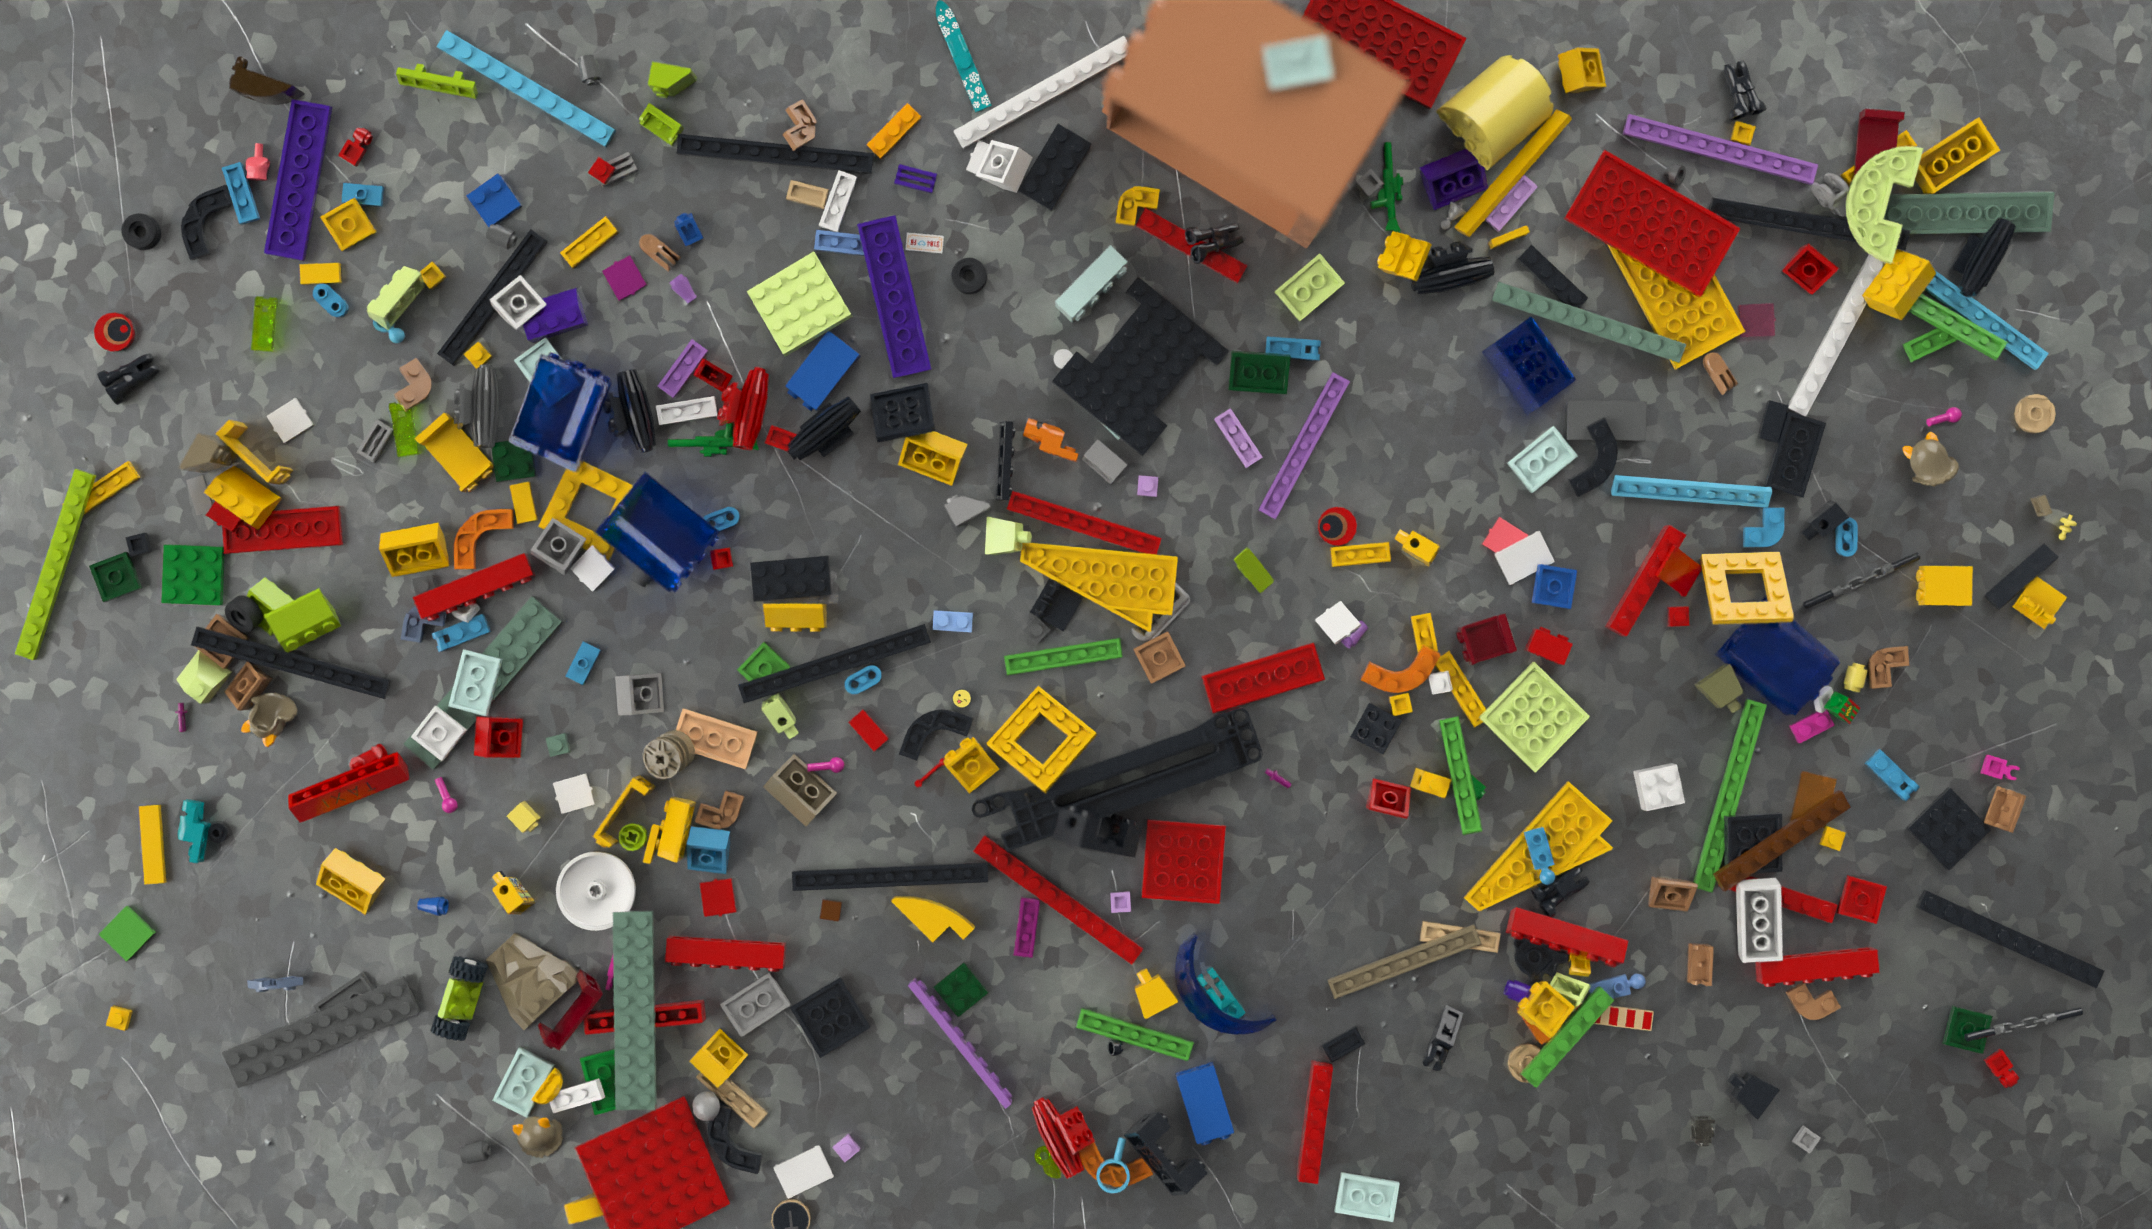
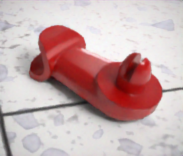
M377 744L371 747L370 750L352 758L349 767L352 770L388 755L387 750L382 744Z

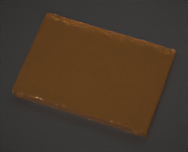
M1802 771L1790 820L1793 821L1832 795L1837 779Z

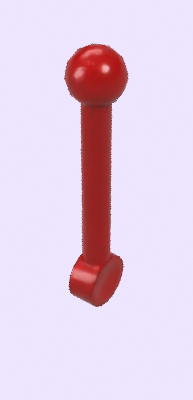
M941 758L934 768L921 779H917L914 783L915 786L921 787L922 782L942 765H945L943 762L945 758Z

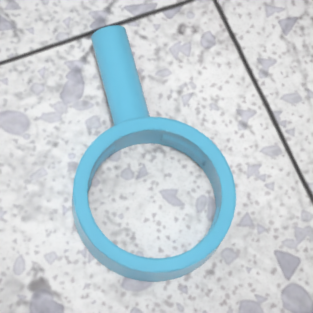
M1123 1137L1118 1138L1114 1158L1103 1161L1097 1169V1182L1101 1189L1108 1193L1123 1191L1130 1180L1129 1169L1121 1161L1126 1143V1138ZM1117 1163L1125 1169L1127 1178L1121 1187L1111 1189L1103 1185L1100 1179V1172L1105 1165Z

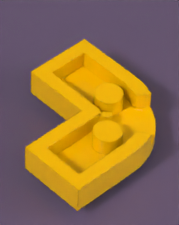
M1134 186L1125 191L1120 196L1115 224L1135 226L1137 207L1157 210L1160 189Z

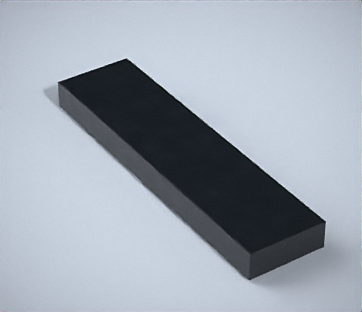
M2042 544L1987 592L1984 597L2000 610L2054 563L2059 556L2048 546Z

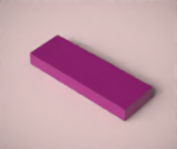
M1021 897L1014 956L1033 958L1040 899Z

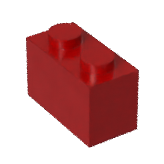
M1543 627L1533 629L1524 650L1556 664L1564 665L1573 645L1568 642L1569 638L1560 634L1557 637L1550 634V630Z

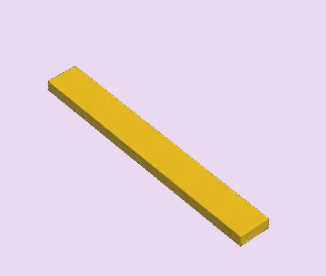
M1555 110L1455 225L1454 228L1467 237H1470L1569 124L1572 120L1570 115L1560 110Z

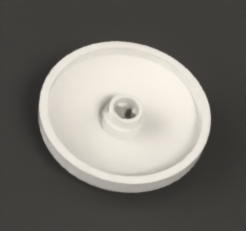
M600 851L587 852L572 859L561 871L556 885L557 902L564 916L574 925L593 931L613 927V912L630 911L636 896L635 880L628 866L618 857Z

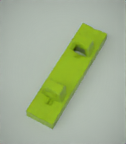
M418 63L415 70L398 67L396 71L399 85L476 99L478 95L476 83L465 80L463 72L455 71L453 77L427 73L425 65Z

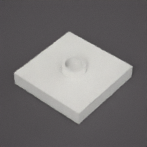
M434 706L411 738L438 759L444 761L466 733L467 729L438 706Z

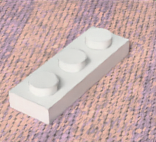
M838 170L819 227L833 232L839 231L858 179L856 176Z
M714 396L656 406L660 426L716 417L718 414Z
M598 1078L560 1090L558 1095L549 1103L552 1112L556 1113L603 1099L605 1094Z

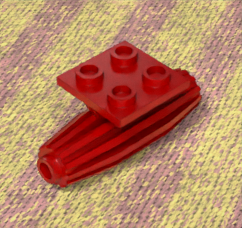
M754 367V370H749L741 391L737 388V382H733L723 390L721 400L724 402L717 414L719 426L734 422L733 446L743 450L751 451L761 430L768 399L769 374L760 367Z
M1042 1097L1034 1101L1035 1106L1032 1107V1112L1036 1125L1053 1161L1067 1179L1084 1171L1079 1151L1094 1143L1095 1140L1078 1106L1060 1115L1049 1099L1045 1100Z

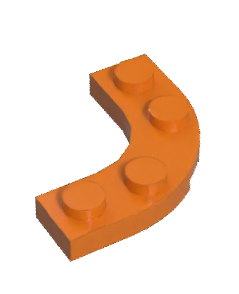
M513 509L485 510L469 517L463 526L459 528L455 537L454 569H476L475 548L477 540L486 531L514 529Z
M1422 645L1414 662L1405 670L1397 672L1386 670L1369 661L1361 676V681L1386 692L1400 693L1412 690L1429 677L1441 654Z
M1094 1142L1081 1149L1079 1154L1087 1172L1097 1180V1169L1105 1160ZM1141 1157L1126 1164L1130 1172V1180L1127 1186L1153 1175L1152 1170ZM1109 1163L1100 1172L1101 1182L1112 1187H1121L1127 1178L1126 1171L1121 1165Z

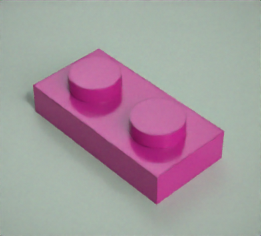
M1827 710L1823 713L1816 711L1789 725L1798 743H1802L1835 726Z

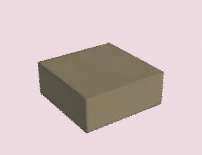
M2046 495L2031 498L2038 517L2052 514Z

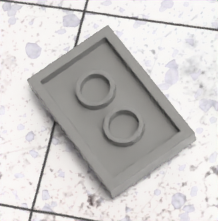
M768 972L720 1004L741 1037L791 1005L771 972Z

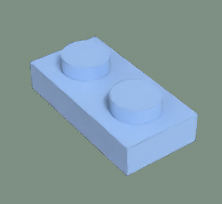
M934 610L932 630L972 632L973 613Z

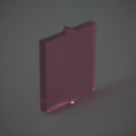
M1774 303L1738 305L1739 320L1746 331L1740 334V337L1775 336L1774 321H1776V318L1774 317Z

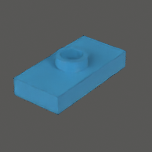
M343 183L342 203L355 197L360 205L382 207L384 187Z
M583 641L565 677L584 685L601 650Z

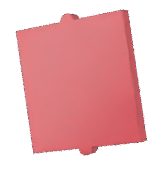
M1499 517L1492 529L1488 530L1489 534L1482 545L1496 553L1528 537V535Z

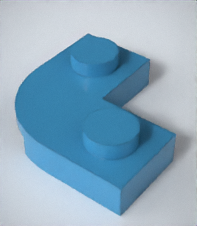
M1763 508V527H1744L1743 547H1768L1776 544L1784 533V508Z

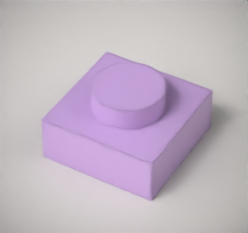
M1139 475L1137 495L1157 497L1158 477Z
M1130 891L1110 892L1111 913L1131 912Z
M849 1134L832 1147L844 1162L861 1149Z

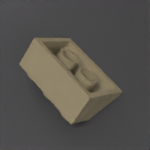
M198 433L178 468L205 473L230 466V464L236 461L238 455L219 437Z
M795 754L763 786L805 826L837 794L814 771L808 772L807 765Z

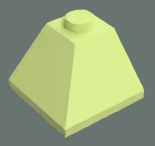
M198 650L176 680L185 693L198 703L204 704L211 701L232 671L228 668L223 669Z

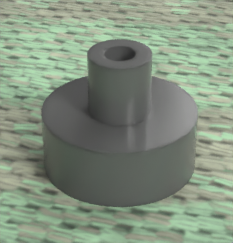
M1674 164L1671 169L1667 168L1665 170V176L1669 177L1670 183L1680 185L1683 182L1686 174L1685 166Z

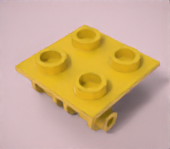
M2036 577L2026 586L2012 607L2045 629L2049 623L2053 624L2056 621L2054 615L2067 597L2039 577Z

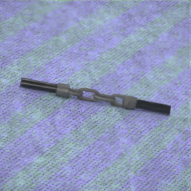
M1916 552L1896 562L1887 563L1874 569L1869 576L1864 578L1858 576L1849 580L1844 587L1837 585L1823 594L1804 601V607L1808 609L1828 599L1841 596L1846 589L1855 590L1862 587L1865 581L1871 578L1880 579L1894 573L1895 570L1920 560V555ZM1881 570L1882 575L1877 576L1875 572ZM1860 579L1859 582L1861 584L1852 587L1850 583Z
M2079 1007L2057 1013L2043 1014L2042 1019L2029 1017L2023 1019L2020 1024L2013 1025L2008 1022L1994 1025L1988 1029L1966 1033L1964 1037L1968 1042L1989 1036L2005 1035L2012 1033L2014 1028L2031 1029L2037 1027L2040 1022L2048 1025L2059 1020L2083 1015V1010ZM2034 1020L2033 1023H2036V1024H2035V1025L2026 1026L2027 1023H2024V1022H2025V1021ZM2004 1026H2008V1029L2011 1030L2005 1031Z

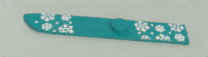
M938 0L935 8L939 26L976 113L992 105L951 8L942 0Z

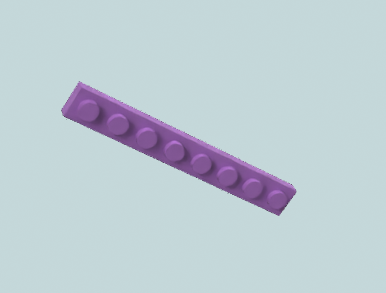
M1332 372L1258 511L1273 519L1277 518L1350 381Z
M914 978L909 982V988L1006 1109L1012 1104V1094L1006 1087L1003 1089L1000 1086V1079L994 1072L990 1073L986 1068L988 1066L986 1061L982 1057L978 1058L974 1053L976 1049L971 1042L968 1041L966 1043L962 1038L964 1036L963 1032L958 1026L954 1027L951 1024V1017L946 1011L942 1012L938 1007L940 1004L933 995L931 997L928 995L926 985L921 980L917 981Z

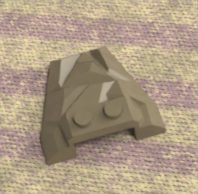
M514 933L486 959L510 1016L523 1030L528 1028L545 1010L578 982L576 977L578 972L569 962L562 961L553 956V953L549 951H544L537 947L535 943L517 933Z

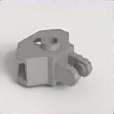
M1826 173L1823 178L1825 184L1820 185L1818 182H1814L1811 186V191L1823 207H1828L1832 210L1833 214H1840V216L1844 217L1846 216L1847 193L1850 189L1847 183L1838 175Z

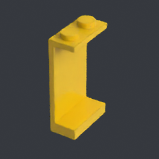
M443 413L415 437L416 441L424 445L460 486L459 490L461 492L473 491L478 486L477 482L482 478H488L493 473L494 465L478 447L474 446V442L463 429H457L454 419L447 413Z
M228 420L216 433L222 441L267 483L281 485V483L284 484L291 478L290 474L294 470L289 467L277 466L272 472L238 440L248 428L242 422Z
M640 775L632 778L593 837L597 839L596 843L603 848H610L616 845L618 840L606 833L635 789L643 795L652 793L656 786Z

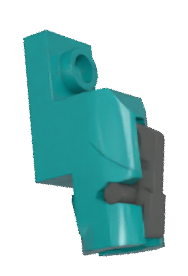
M186 799L181 803L174 826L178 829V840L193 843L188 851V856H190L189 862L200 863L204 861L208 842V829L211 823L201 821L203 820L204 802Z
M1210 967L1206 969L1208 974L1205 976L1202 973L1199 974L1197 980L1231 1024L1246 1012L1214 968Z

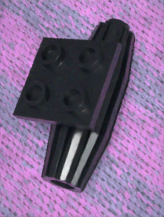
M1997 218L1982 238L1970 234L1951 267L1962 274L1958 288L1963 296L1968 298L1977 296L1982 288L1988 285L2008 250L2016 228L2014 223L2007 219Z
M1461 241L1453 242L1450 244V247L1446 248L1442 246L1433 247L1427 257L1431 259L1435 266L1422 271L1418 281L1410 280L1412 291H1416L1417 294L1441 293L1473 285L1494 275L1492 259L1490 256L1467 258L1468 253L1473 252V250L1468 245L1461 243Z
M636 369L619 372L617 374L619 397L613 396L612 392L608 393L602 403L605 414H609L610 419L607 422L609 431L614 433V437H617L627 428L637 450H641L642 453L652 451V447L656 446L654 421L644 386Z
M849 396L834 405L828 403L800 426L801 431L787 445L789 447L787 452L794 460L798 458L799 461L816 451H819L823 457L827 456L854 434L849 425L861 413V410Z

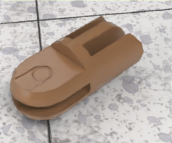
M645 234L639 240L641 250L668 272L671 270L670 266L673 267L676 264L674 259L678 261L681 258L652 234Z
M1712 352L1703 358L1704 368L1721 395H1724L1727 391L1738 385L1735 377L1718 353Z

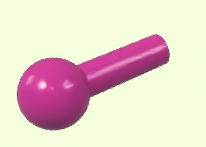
M1951 407L1945 414L1927 419L1926 423L1928 426L1945 421L1955 423L1961 419L1962 413L1960 409Z
M839 757L832 758L830 762L807 764L808 772L831 770L834 773H839L844 768V761Z
M442 777L435 779L443 799V811L453 813L458 807L457 801L450 797Z

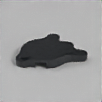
M1514 938L1513 940L1515 963L1529 977L1531 986L1536 982H1543L1544 974L1550 977L1555 976L1557 966L1566 963L1569 959L1567 953L1550 949L1549 945L1543 943L1542 945L1530 943V939Z

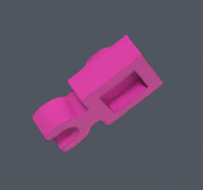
M1986 755L1980 773L2002 779L2004 774L2007 779L2016 780V777L2011 776L2010 771L2012 769L2019 770L2020 768L2015 765L2006 766L2007 760Z

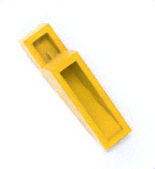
M895 896L891 900L932 942L949 926L963 940L975 928L964 916L941 903L912 896Z
M594 1193L564 1205L569 1224L603 1216Z

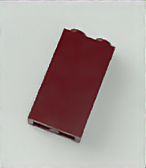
M1868 108L1859 112L1854 176L1868 160L1877 154L1897 148L1899 123L1904 120L1905 112Z
M580 970L576 975L582 992L557 1025L551 1029L541 1022L538 1024L543 1044L550 1049L554 1047L560 1051L603 995L597 979L583 970Z

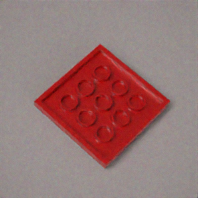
M1147 819L1141 897L1220 904L1226 826Z

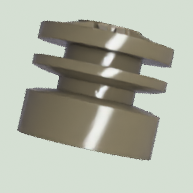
M667 731L646 745L643 751L644 765L649 773L657 778H671L692 763L695 755L693 742L689 736L681 731Z

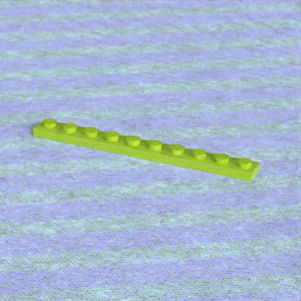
M74 469L15 651L16 655L30 660L37 659L96 478L94 474Z

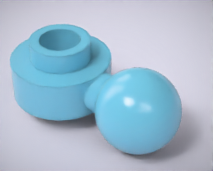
M373 320L375 329L383 333L388 332L389 339L393 343H401L404 340L405 333L402 329L394 328L393 324L387 330Z

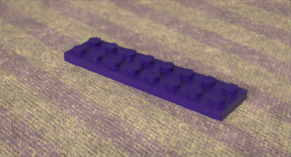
M295 99L291 100L264 253L267 255L305 261L331 119V106Z
M896 215L857 224L893 378L932 370Z

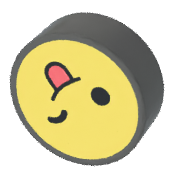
M961 688L953 693L952 701L956 707L965 708L970 705L972 696L967 689Z

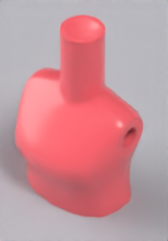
M255 143V155L246 160V179L267 181L270 161L268 158L263 157V144Z

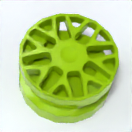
M631 823L625 825L620 830L618 839L623 848L635 851L645 846L648 834L642 825Z

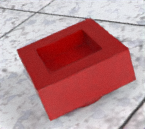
M598 156L588 174L606 185L616 168Z
M730 547L710 551L713 570L733 567Z
M1689 606L1667 607L1668 627L1689 626Z

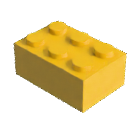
M1896 249L1892 263L1884 265L1862 296L1871 309L1902 320L1934 278L1936 272L1929 260Z

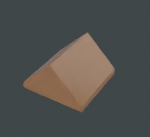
M247 661L224 692L237 710H250L254 705L251 701L252 697L260 696L273 678L253 663Z
M1652 877L1649 907L1688 911L1698 885L1692 881Z

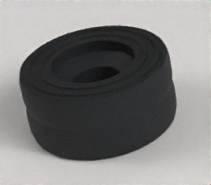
M136 213L124 220L121 234L129 246L139 250H149L160 241L161 228L154 218L146 214ZM141 226L145 227L146 234L143 237H138L137 229Z
M963 258L954 265L951 277L957 290L964 294H975L985 286L987 272L979 260ZM966 271H973L975 273L974 280L966 281L964 273Z
M237 596L225 606L224 611L227 620L234 628L241 632L247 633L252 631L263 620L261 609L247 596Z

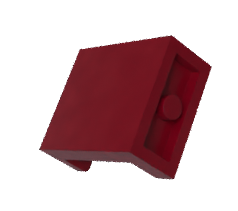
M1505 613L1458 627L1457 639L1460 644H1463L1465 650L1462 651L1465 662H1469V665L1517 651Z

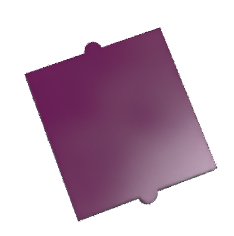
M630 255L618 262L615 261L613 265L602 271L619 301L631 294L635 295L636 291L647 286Z

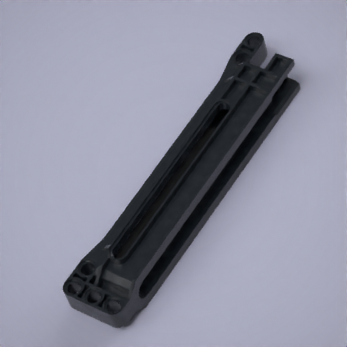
M1236 707L1214 715L1192 729L1065 773L1046 794L1037 786L1032 785L1026 788L1000 791L980 798L973 803L972 813L978 818H983L1003 811L1009 805L1011 806L1017 826L1001 832V838L1006 852L1053 836L1060 808L1069 809V806L1081 809V813L1082 810L1094 813L1093 817L1101 819L1260 761L1263 753L1248 711L1242 707ZM1238 711L1245 713V719L1241 722L1235 719V714ZM1220 717L1227 720L1224 728H1218L1216 725V721ZM1245 729H1249L1252 732L1249 740H1243L1241 737ZM1208 743L1214 744V750L1208 754L1064 805H1059L1056 802L1057 797L1199 746ZM1251 748L1258 750L1256 758H1249L1248 751ZM996 797L1004 798V806L997 807L994 804ZM983 803L986 806V812L978 813L975 809L976 805Z

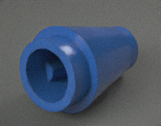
M444 897L420 898L417 908L418 910L441 916L447 914L449 901L444 899Z

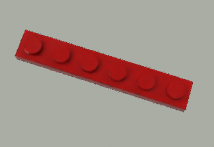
M1146 208L1136 223V227L1191 257L1190 252L1193 246L1207 243L1201 241L1189 245L1185 239L1184 229ZM1221 250L1209 253L1202 262L1203 265L1235 283L1239 282L1247 267L1244 263Z
M1748 876V877L1745 878L1744 880H1747V879H1758V878H1755V877H1752V876ZM1736 885L1729 890L1736 892ZM1781 886V907L1829 923L1833 922L1837 904Z

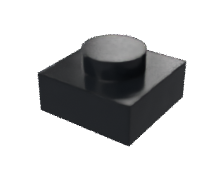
M147 533L125 537L130 556L133 557L152 552Z

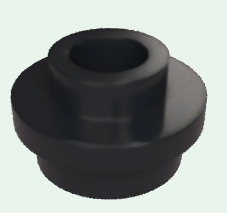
M215 823L208 829V837L212 842H223L228 836L227 827L221 823ZM215 830H219L220 835L218 837L214 833Z

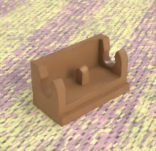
M1997 786L1984 823L2013 833L2026 796Z
M1688 944L1687 983L1712 986L1713 946L1709 944Z

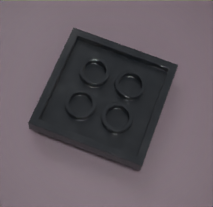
M928 383L870 394L877 443L935 431Z
M1949 787L1906 827L1948 871L1991 831L1975 812Z
M1782 813L1724 816L1725 866L1781 829ZM1782 854L1753 874L1783 872Z
M841 976L790 1007L820 1058L871 1028Z

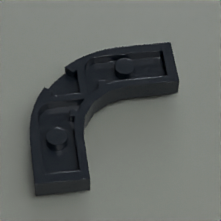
M227 185L206 191L197 196L188 205L189 208L182 218V238L189 259L192 261L211 254L203 228L210 214L233 205Z
M1604 417L1586 426L1596 448L1594 462L1586 470L1568 479L1577 497L1604 483L1615 468L1618 456L1617 443Z
M945 709L927 712L917 718L907 730L899 755L917 761L925 739L936 730H949L967 737L974 718Z
M720 1104L718 1115L708 1123V1139L711 1147L713 1146L719 1156L718 1158L726 1165L741 1171L758 1174L763 1153L743 1149L732 1141L729 1134V1124L733 1107Z

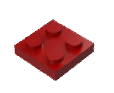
M1847 875L1837 913L1877 924L1887 886Z

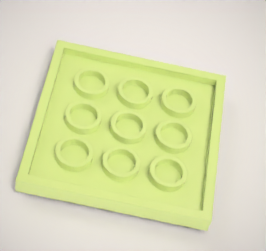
M815 252L810 253L747 291L785 357L853 317Z
M1532 662L1482 713L1479 719L1536 773L1590 716L1535 662Z

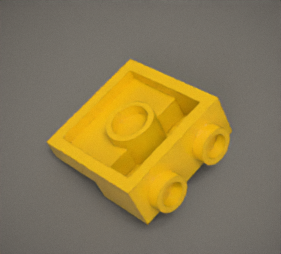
M1392 231L1391 236L1389 235L1385 239L1386 248L1384 253L1378 257V268L1388 274L1418 281L1432 244Z
M974 737L962 740L960 743L961 747L956 751H949L945 755V760H943L948 770L969 794L999 770L996 763Z
M1546 981L1536 982L1529 990L1531 992L1529 997H1524L1519 1002L1518 1007L1520 1009L1517 1013L1531 1025L1538 1027L1549 1038H1552L1575 1006Z

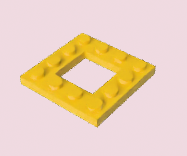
M572 456L538 527L545 529L551 519L554 518L586 538L582 548L588 550L593 545L610 561L644 490ZM582 483L616 499L600 534L566 518Z
M1780 552L1701 554L1700 561L1713 624L1793 621L1794 615ZM1762 573L1768 602L1731 603L1725 574Z
M1037 686L986 744L1046 794L1094 740L1097 733L1042 688ZM1040 715L1068 736L1044 764H1041L1016 743Z

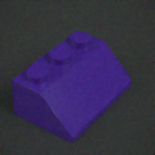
M1467 149L1419 167L1422 183L1434 210L1449 205L1450 202L1454 203L1488 189L1484 166H1481L1477 158Z
M577 288L542 298L547 306L523 324L527 340L532 343L541 341L545 337L551 338L588 326Z

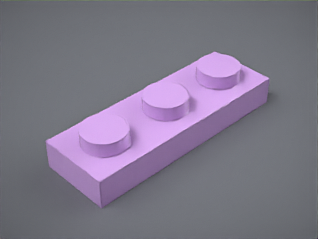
M1523 175L1485 221L1499 232L1538 186Z
M1231 408L1214 419L1245 468L1263 458Z

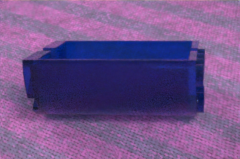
M549 352V355L540 354L508 442L531 453L543 456L547 460L573 472H579L610 391L612 381L611 378L602 375V371L595 368H586V364L582 362L560 359V355Z
M647 472L643 473L594 532L669 593L671 591L675 593L682 585L680 582L682 577L687 579L695 569L692 565L695 562L699 564L706 556L705 549L709 545L713 547L720 539L717 536L720 531Z
M1765 595L1760 602H1768L1767 596ZM1794 619L1792 622L1743 623L1714 654L1725 664H1730L1735 673L1784 715H1796L1807 702L1817 699L1820 695V689L1823 686H1827L1833 680L1832 674L1840 664L1839 658Z

